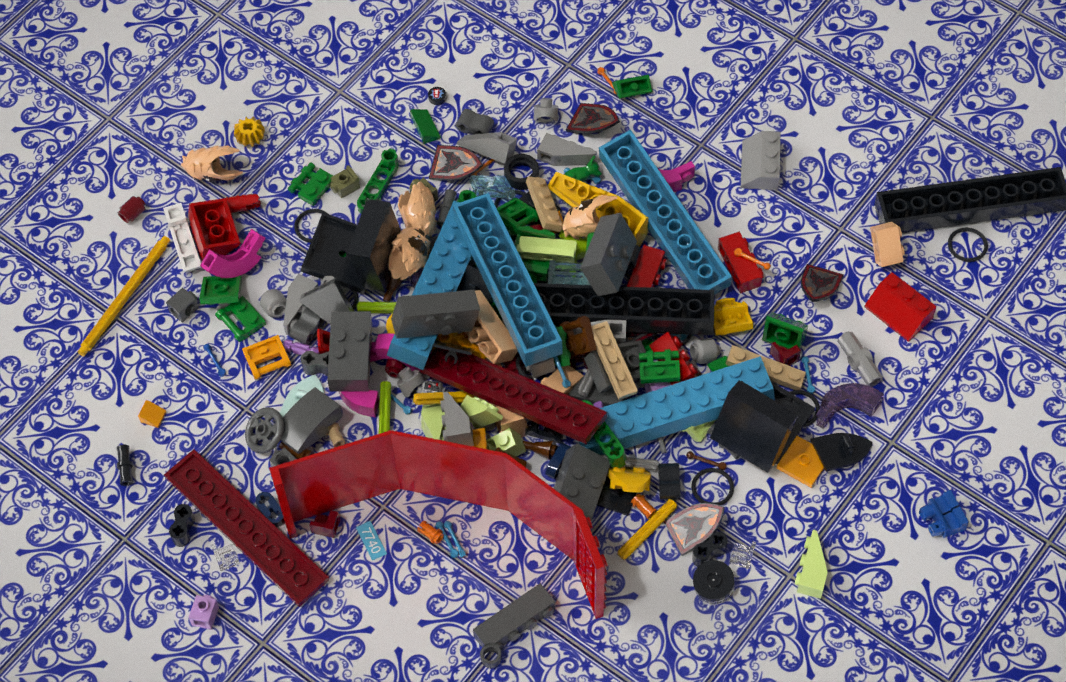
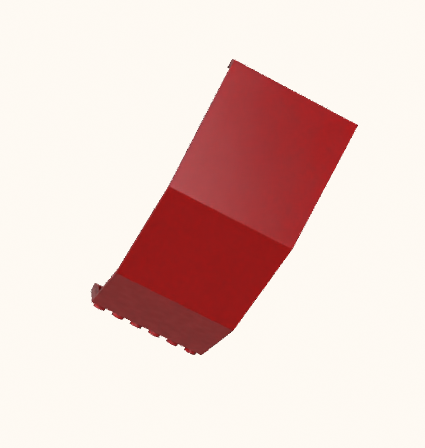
M389 430L269 468L290 539L297 537L294 522L398 489L509 511L574 561L595 619L604 617V609L606 608L605 592H607L605 586L607 584L605 577L607 571L605 567H607V562L604 554L600 555L598 548H600L597 536H593L591 533L593 527L590 518L585 517L582 509L507 453Z

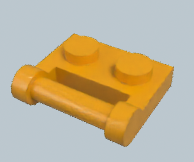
M279 335L242 348L255 380L259 379L261 375L285 366L287 368L291 366ZM281 356L282 358L281 360L265 365L258 369L256 367V365L271 360L273 358Z

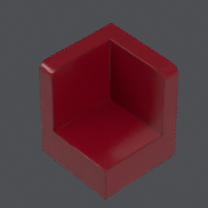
M773 342L771 343L770 354L777 362L791 366L799 361L801 350L797 345L787 349Z
M330 510L329 516L317 514L314 522L311 521L309 525L311 533L335 538L340 523L339 512Z

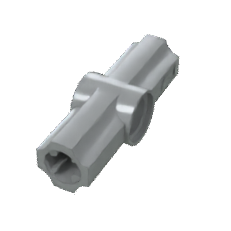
M847 331L843 333L837 342L847 355L850 367L854 371H858L868 387L877 385L882 381L883 376L873 363L871 352L868 348L862 347L853 332Z

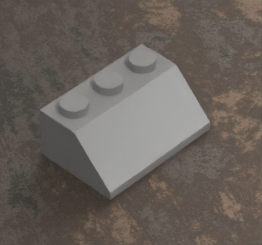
M761 131L742 140L740 188L778 190L781 132Z

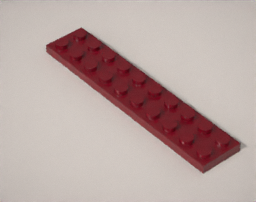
M436 347L429 355L424 369H420V372L584 444L588 443L608 417L607 412L475 355L457 352L458 361L454 364L455 357L452 355L448 356V361L445 362V355L449 350Z
M194 449L164 474L165 479L298 607L303 605L329 581V577Z

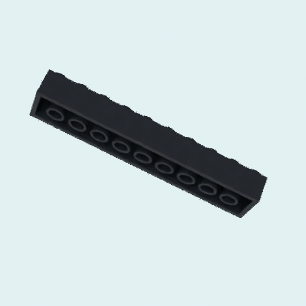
M1061 167L881 191L876 194L874 206L879 224L893 222L900 227L902 233L1065 211L1066 181Z
M534 283L554 326H560L563 322H572L581 316H587L590 322L626 320V332L713 335L714 290L620 286L619 291L616 293L597 296L591 285Z

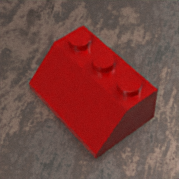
M226 198L189 203L188 219L201 261L204 260L209 249L217 254L226 255L240 245Z
M893 272L879 283L864 305L868 311L908 342L934 318L937 307Z

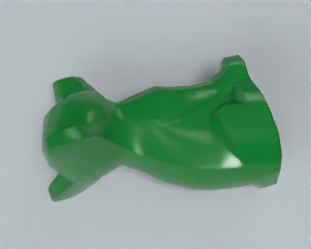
M593 156L586 167L573 168L564 173V175L585 182L590 176L600 177L602 172L600 171L599 164L595 161L596 156Z

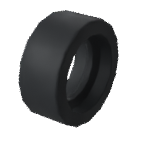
M527 154L513 155L504 165L505 181L513 189L527 190L526 180L528 177H514L511 175V170L516 166L524 165L532 169L530 177H539L538 163L535 158Z

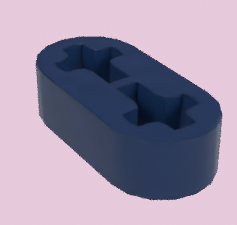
M564 443L559 445L545 472L547 476L554 479L557 478L566 450L571 448V446Z
M259 493L255 499L258 510L276 527L281 526L284 523V518L279 504L270 493ZM263 499H265L266 501H268V503H269V507H268V508L266 507V505H265L264 503H262V500H263ZM271 512H274L276 516H279V519L276 520L275 518H272Z

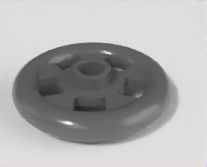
M265 407L259 409L250 417L245 429V440L252 451L267 453L278 445L284 432V421L279 411L274 408ZM264 416L265 420L260 422L259 419ZM272 418H274L276 421L274 425H272L270 422ZM259 439L263 440L262 446L257 445Z

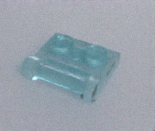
M471 175L470 184L476 197L489 193L491 198H506L507 200L515 198V190L511 188L505 176Z
M550 260L549 284L587 285V278L580 268V263H563ZM555 270L582 271V273H580V272H563V271H555Z

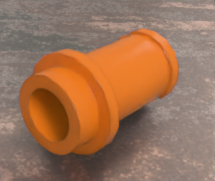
M640 493L631 500L632 506L634 508L637 507L647 519L651 518L657 511L645 499V496Z
M426 521L420 523L419 526L422 528L418 527L417 531L429 538L431 543L439 544L442 541L444 534L441 529L434 528Z

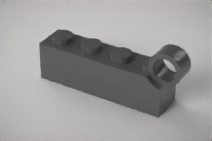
M541 583L473 629V636L482 647L480 658L481 663L485 667H497L502 659L501 650L506 643L517 640L526 629L531 630L537 625L539 620L542 618L546 619L554 613L555 601ZM491 651L498 655L492 661L484 658V655Z

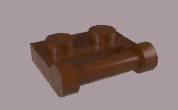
M581 316L575 321H566L560 324L566 333V347L571 357L597 350L591 323L587 316ZM582 328L583 333L574 335L573 329Z

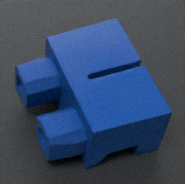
M951 490L943 492L942 496L935 499L930 498L928 504L919 510L922 520L929 518L934 520V523L928 525V530L932 537L942 535L943 538L965 531L969 521L961 507H958L959 503Z

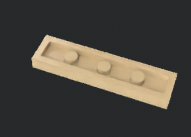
M528 176L526 184L543 229L560 232L563 224L546 180L541 177Z
M605 321L591 326L598 355L618 400L637 394V387L608 322Z
M732 345L725 364L732 366L760 357L761 355ZM761 356L770 381L793 390L801 389L806 372Z

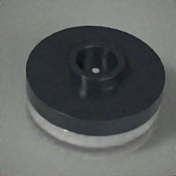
M718 560L706 561L699 565L693 575V586L697 597L711 605L727 601L735 589L734 574L731 568Z

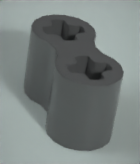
M464 109L455 126L463 133L473 135L489 133L492 129L494 120L488 115H481L470 109Z
M307 307L302 312L299 320L292 326L290 337L309 345L317 330L323 326L325 320Z
M306 351L301 355L302 369L305 374L315 375L322 373L328 376L329 352L317 354L313 351Z

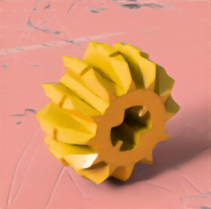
M247 116L245 120L239 119L238 124L234 126V137L239 144L243 143L244 147L250 144L253 148L254 143L260 144V140L264 139V126L260 119L256 120L254 116L251 119H248Z

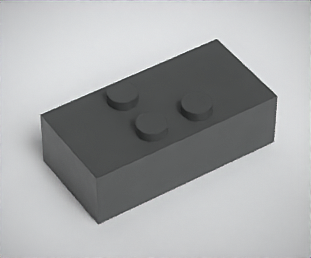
M621 213L600 217L580 267L597 296L619 291L637 243L635 236Z
M475 290L401 296L397 299L391 321L396 339L468 332L473 330L480 307Z
M371 311L331 313L327 378L329 391H369L372 342Z
M575 444L566 450L554 485L556 491L582 509L585 517H589L591 521L610 467L609 460L579 444Z

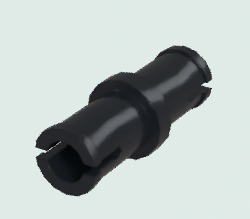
M129 445L117 446V469H119L120 485L129 486L133 484L131 471L133 462L130 461Z

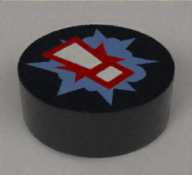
M441 87L431 88L428 92L429 102L434 105L443 104L446 101V91Z

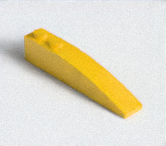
M555 172L548 184V188L572 207L579 206L581 201L595 199L601 195L617 196V199L597 206L596 214L600 219L603 216L621 213L637 240L636 245L641 246L648 233L649 218L618 195Z

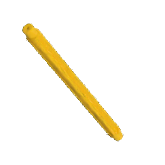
M163 236L160 241H157L148 256L143 260L81 343V347L77 351L78 354L84 357L88 351H91L129 297L166 250L170 242L168 237Z

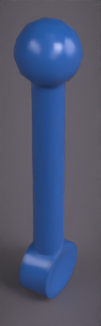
M205 344L203 349L208 352L218 369V375L220 377L225 376L226 371L219 365L211 351V346Z

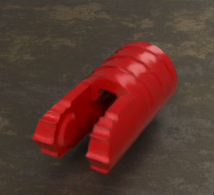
M258 194L226 197L231 213L257 209L261 205Z

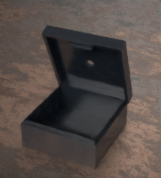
M372 199L366 201L358 225L322 212L300 272L323 279L324 276H333L337 278L341 286L364 294L365 289L385 292L391 276V270H388V261L393 247L392 242L397 238L396 235L401 232L390 202ZM339 252H345L346 256L341 257Z
M738 380L727 394L710 438L769 473L775 464L778 465L796 436L799 435L813 414L815 407L773 382L771 383L774 388L775 401L743 381Z

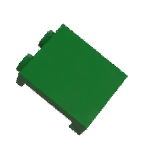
M518 226L515 247L517 249L521 236L555 239V233L546 229L537 230L530 226ZM522 259L526 269L537 280L546 282L550 261Z

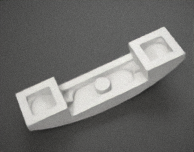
M178 203L163 208L183 272L186 273L202 268L182 204Z

